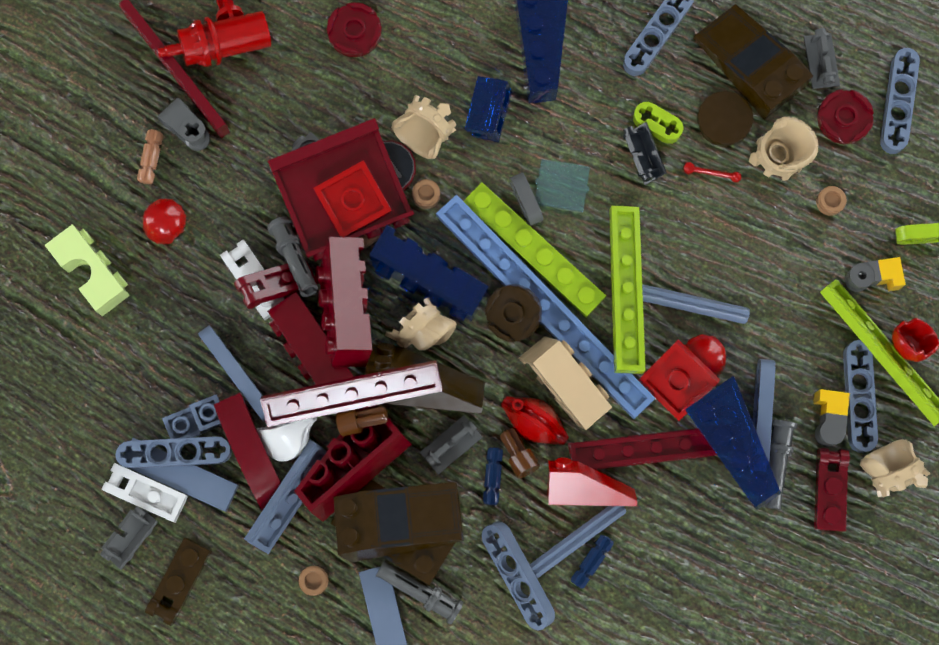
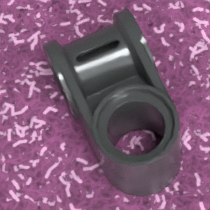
M176 98L157 116L159 121L190 149L201 151L209 145L210 134L205 129L204 124L179 98Z

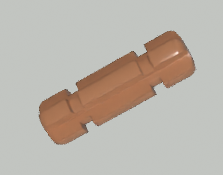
M149 129L146 134L145 140L147 144H144L140 162L142 169H139L137 180L143 184H152L154 181L155 173H153V170H156L160 153L159 145L162 144L163 134L158 130Z

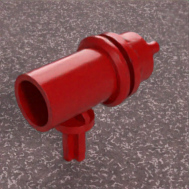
M216 0L219 9L216 14L217 21L212 22L209 17H204L205 24H202L200 20H194L189 27L178 29L179 43L159 48L157 50L159 57H170L182 54L186 66L199 64L208 67L211 66L212 60L218 66L221 64L222 58L271 47V37L263 11L244 15L242 9L234 5L233 0Z

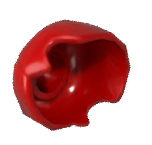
M158 199L148 205L144 211L143 230L146 236L157 244H170L184 232L186 214L182 206L173 199Z
M914 318L909 322L902 321L892 332L891 340L894 348L906 360L921 362L938 350L939 339L936 332L929 324L919 318Z
M700 334L690 338L685 344L717 377L720 376L726 366V350L716 337Z

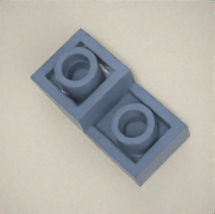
M217 394L189 405V408L162 418L170 439L195 438L220 426L221 423L213 405L219 402Z

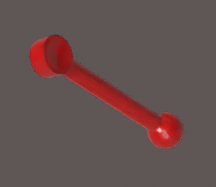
M687 162L683 167V171L686 174L697 172L729 178L733 182H739L742 178L739 172L727 173L695 167L691 162Z

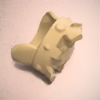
M415 95L412 103L408 104L405 114L394 120L391 128L397 138L413 152L427 159H435L442 142L448 140V136L456 131L454 128L456 123L453 119L447 122L444 118L451 113L448 103H440L437 106L438 109H436L434 106L429 105L430 99L424 97L421 102H418L420 97Z
M790 116L782 117L774 123L770 131L758 138L755 143L758 145L757 151L751 153L749 162L753 166L761 164L765 169L763 174L768 178L771 175H777L782 177V181L788 180L794 173H800L802 168L813 162L817 156L819 146L817 136L804 121Z
M427 297L423 300L425 303L424 307L418 303L413 307L414 310L399 321L401 323L400 331L395 329L392 332L386 331L385 336L397 341L400 347L407 348L413 344L418 350L423 351L434 345L446 342L454 332L457 323L448 317L440 315V311L437 310L436 306Z
M907 439L896 440L869 453L860 461V466L872 476L871 480L873 486L876 487L878 497L890 496V491H903L912 484L919 488H926L928 485L927 476L930 475V472L924 467V462L916 457L913 445Z

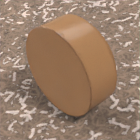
M428 179L417 182L412 190L414 203L422 209L435 207L440 200L439 186L434 181Z
M835 186L824 188L816 199L819 211L828 216L840 213L847 202L845 193Z
M309 566L299 576V586L307 595H320L329 585L327 572L319 566Z

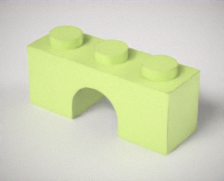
M72 224L45 244V247L68 273L81 265H89L91 267L90 279L79 290L94 310L101 316H104L130 296L125 290L128 284L118 271L115 274L110 271L107 266L111 262L101 250L96 253L92 248L91 244L94 243V240L84 228L79 231Z

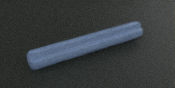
M642 284L644 302L745 324L749 319L750 309Z
M606 507L529 565L536 578H539L626 513L625 507Z

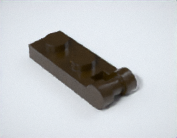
M184 538L153 598L148 603L145 613L152 617L157 615L164 619L163 622L172 626L178 618L212 551ZM165 596L174 600L170 608L162 605Z

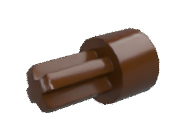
M384 406L359 410L358 408L336 413L337 427L342 436L361 433L364 427L383 424L388 421L387 410Z
M508 429L500 435L511 457L508 462L518 479L526 477L539 469L540 464L531 449L525 448L516 429Z

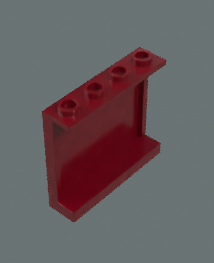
M375 118L268 160L307 258L314 257L315 261L323 259L328 238L340 237L313 188L363 160L392 212L347 237L360 238L367 235L369 240L384 234L382 229L393 224L394 229L410 223L409 217L414 215L385 148Z

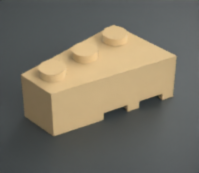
M544 336L522 354L519 359L524 365L526 363L530 365L538 375L536 379L541 385H546L554 395L555 401L575 424L587 430L612 408L607 401L609 395L599 384L595 386L590 380L591 372L582 362L578 364L572 357L574 351L566 341L562 340L560 342V340Z

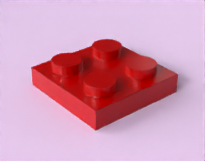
M364 160L313 188L340 237H347L392 212Z
M678 339L638 381L680 421L719 383L720 379Z

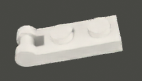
M244 239L238 242V247L229 253L226 250L220 254L236 280L242 276L264 270ZM245 256L248 262L239 268L235 262ZM257 285L252 287L254 292L260 291ZM284 297L261 303L256 307L264 320L271 317L267 311L283 301Z
M113 464L111 468L113 473L109 481H105L101 490L176 523L188 498L187 495L119 464ZM123 477L130 479L125 490L119 488Z

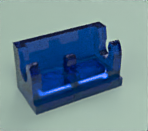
M478 76L465 124V130L472 132V137L499 143L512 94L508 81Z

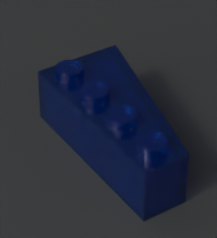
M514 0L528 103L555 101L559 85L568 0Z
M386 225L370 253L372 265L376 269L374 272L386 280H390L391 277L401 282L399 285L401 288L412 294L417 291L425 295L424 299L428 297L436 307L440 305L450 309L449 313L461 321L467 318L472 321L488 293L489 286L458 267H453L452 270L448 269V263L435 253L425 255L422 253L423 249L418 246L417 242L410 238H407V240L403 239L402 241L393 235L396 230Z
M734 376L685 409L757 510L782 493Z

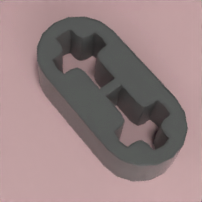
M522 172L510 177L511 188L528 225L531 226L543 221L542 212L524 173Z

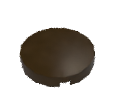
M729 91L716 92L708 96L701 104L697 115V125L703 138L711 144L720 147H729L730 145L742 142L751 131L754 121L752 108L747 100L739 94Z
M506 285L497 289L488 298L485 306L488 327L498 338L507 342L521 341L530 337L539 328L542 320V306L538 297L529 288L522 285Z

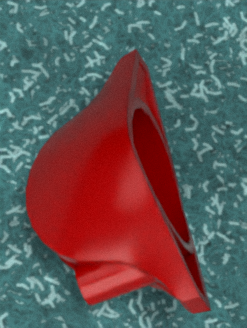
M506 396L502 401L501 406L511 424L524 439L531 442L565 445L569 439L557 413L547 402L536 398Z

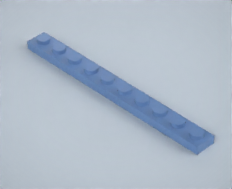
M455 195L436 213V217L503 286L522 285L529 288L538 297L542 306V320L540 324L556 340H560V342L564 340L570 345L574 351L572 357L578 363L582 362L589 369L592 377L633 419L655 400V397L631 373H614V355L458 195Z

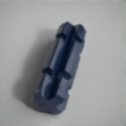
M492 447L487 450V460L489 462L486 464L484 483L486 491L483 494V503L486 505H497L499 502V493L497 491L500 489L502 470L500 461L503 458V450L500 448Z
M603 534L595 542V548H591L580 564V570L576 571L571 578V582L581 589L585 588L590 580L589 576H593L606 557L604 554L608 553L614 545V542Z

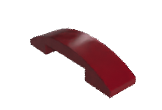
M240 392L213 405L244 477L261 510H263L282 481L275 471Z

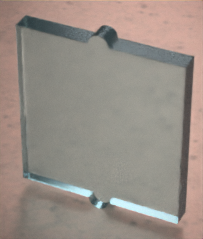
M542 159L539 178L535 180L538 205L583 212L585 196L589 192L587 183L590 167Z

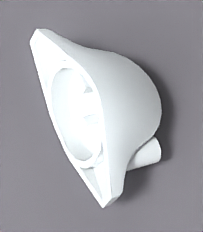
M317 417L256 429L268 455L277 461H288L299 457L307 445L311 426L317 420Z

